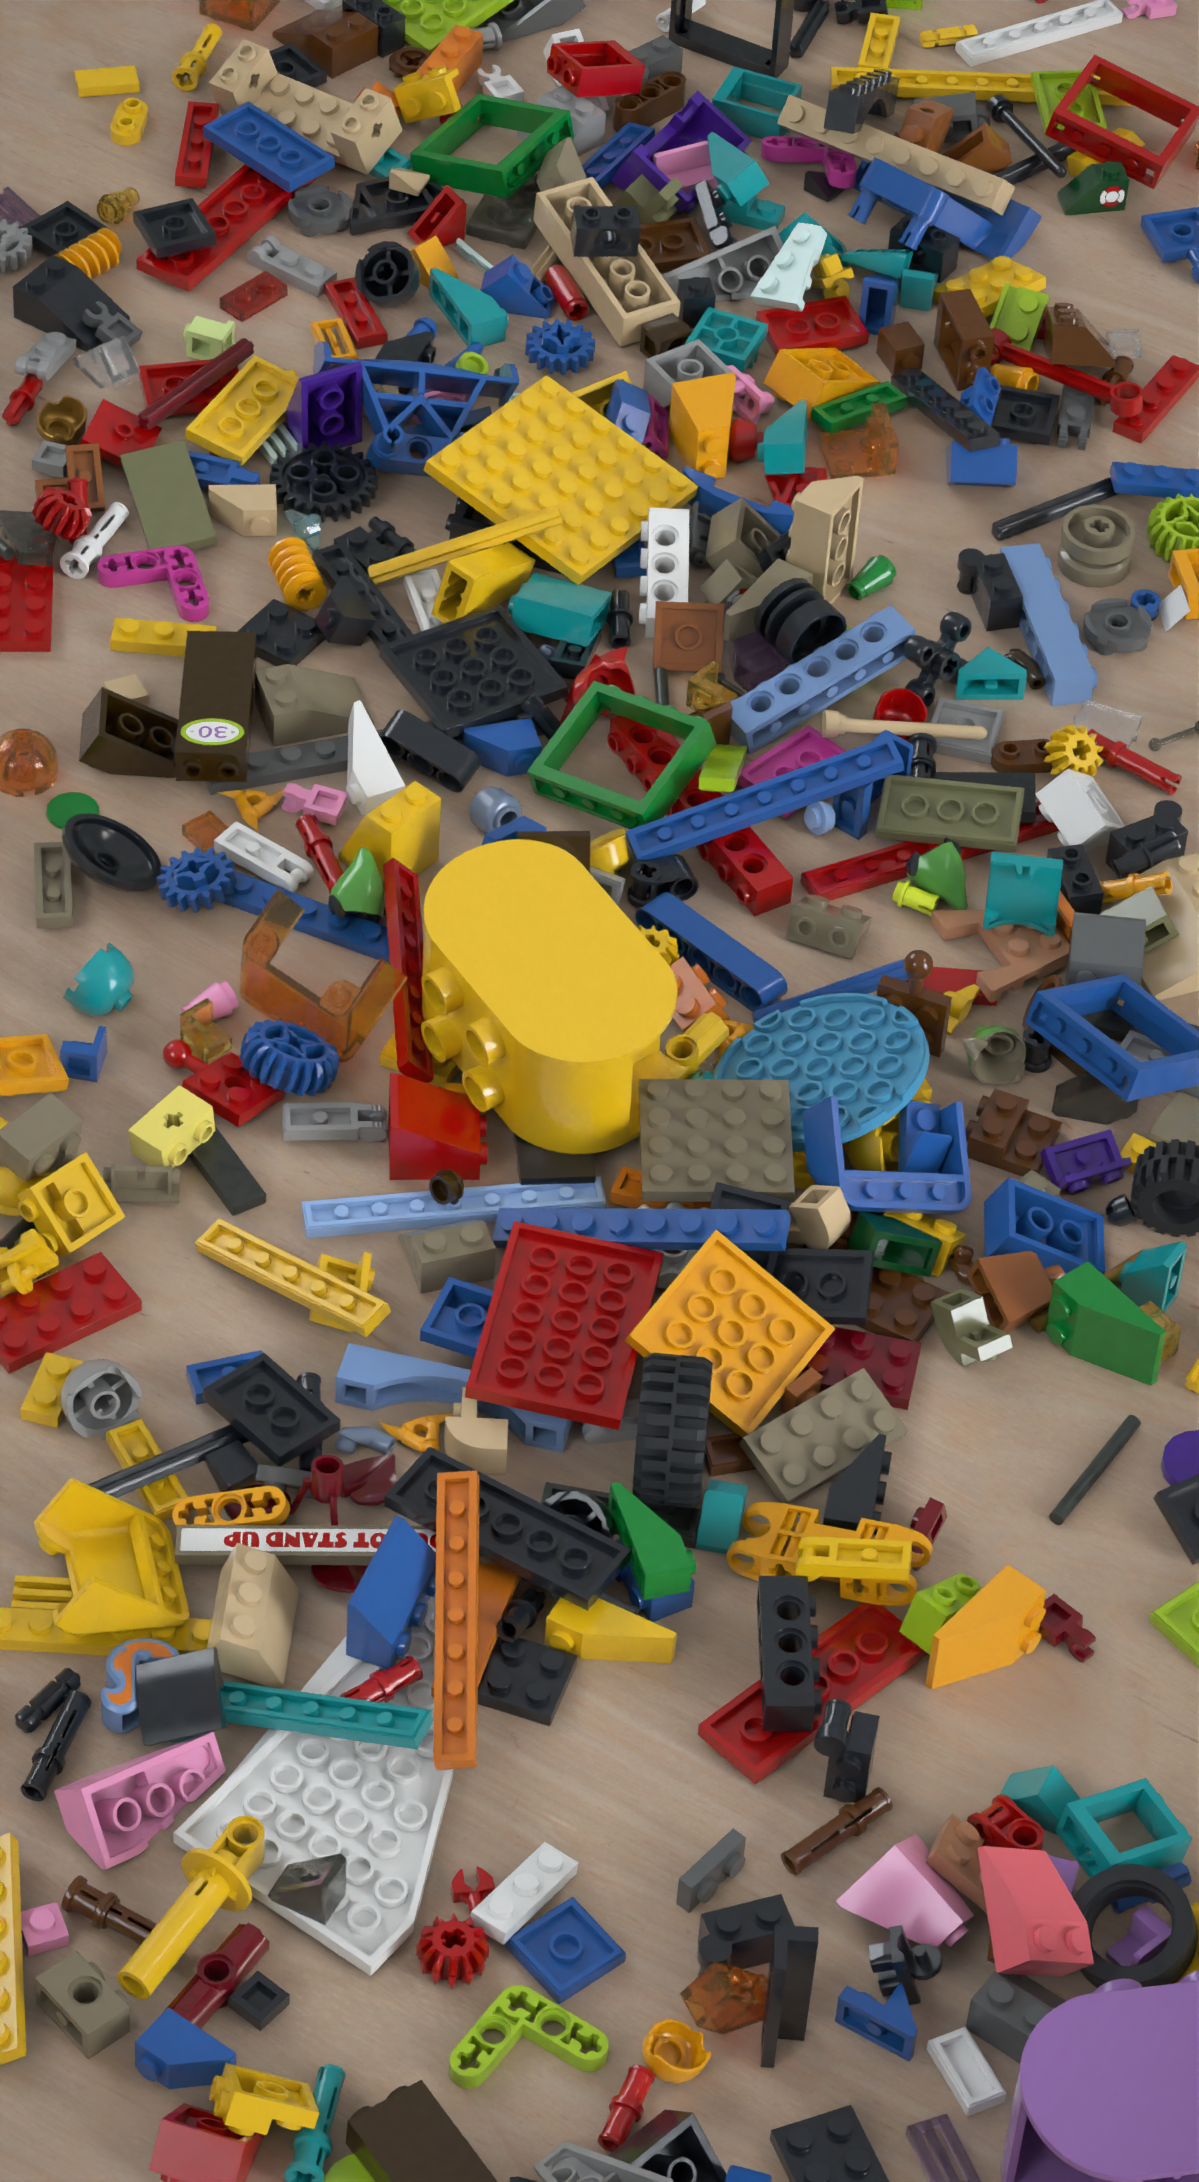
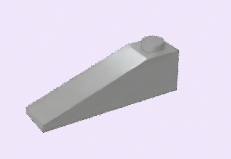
M773 226L669 271L662 276L676 296L678 279L710 277L716 296L715 302L752 299L750 295L775 259V256L781 250L783 243L776 227Z
M564 2141L533 2166L543 2182H673V2179Z

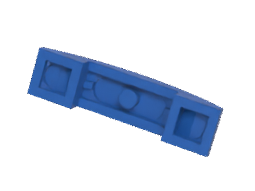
M689 467L683 469L682 474L698 486L696 496L687 503L692 507L695 501L699 502V513L707 514L711 518L712 515L742 498L714 487L715 477ZM743 498L781 535L790 529L794 516L791 506L774 500L769 507Z

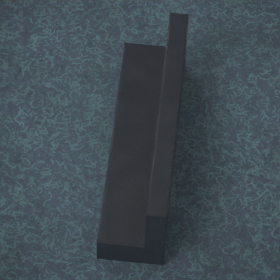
M775 1925L762 2018L761 2067L774 2068L777 2039L805 2040L818 1948L819 1927Z

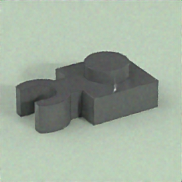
M97 301L94 305L93 312L95 314L88 309L84 311L83 322L90 327L98 328L95 336L118 355H121L141 338L142 331L119 312L114 316L110 315L107 306L100 301Z

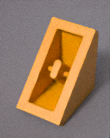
M437 236L408 249L419 263L421 271L420 284L426 288H430V269L437 268L458 279V273Z

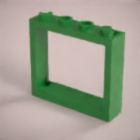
M477 94L409 153L413 171L430 175L429 181L445 187L448 185L454 189L507 199L541 168L546 152L567 137H571L572 140L574 139L570 111ZM483 125L532 133L497 165L449 156Z
M593 681L530 766L527 774L535 794L631 830L664 818L714 749L716 741L710 723L700 716L693 717L678 711L670 705L663 706L650 701L645 696H635L622 691L614 685H605ZM603 710L686 739L641 801L559 771Z

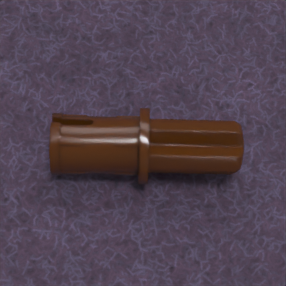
M1124 355L1118 356L1115 359V368L1111 367L1102 376L1103 381L1113 385L1127 382V378L1134 368V363L1129 357ZM1099 399L1100 404L1103 406H1105L1106 403L1110 404V402Z

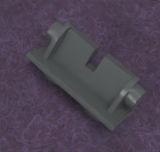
M695 501L689 510V562L697 567H703L708 563L705 560L711 518L707 514L698 512L699 502Z

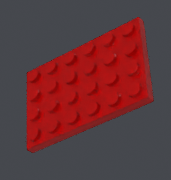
M514 1221L466 1385L465 1397L619 1430L639 1352L624 1340L651 1309L664 1253Z

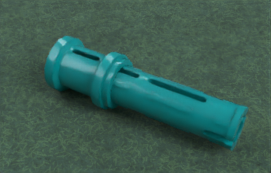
M325 2064L324 2068L322 2066L319 2067L313 2092L319 2116L315 2129L304 2127L294 2138V2158L292 2163L287 2165L284 2174L287 2182H324L325 2176L322 2168L325 2159L332 2152L333 2146L329 2137L339 2102L341 2088L346 2077L345 2071L339 2066Z

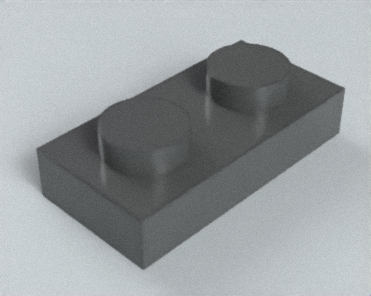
M733 1828L681 1876L678 1882L676 1904L690 1913L700 1902L707 1903L716 1893L719 1884L727 1877H735L745 1864L744 1850L746 1837Z

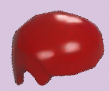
M894 688L880 696L874 710L873 720L925 723L927 707L922 698L910 689ZM897 735L904 740L909 738V736Z

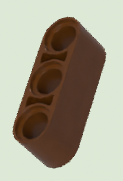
M666 71L642 83L640 94L619 95L614 102L613 129L618 132L628 122L650 127L680 111L684 107L686 77L678 71Z

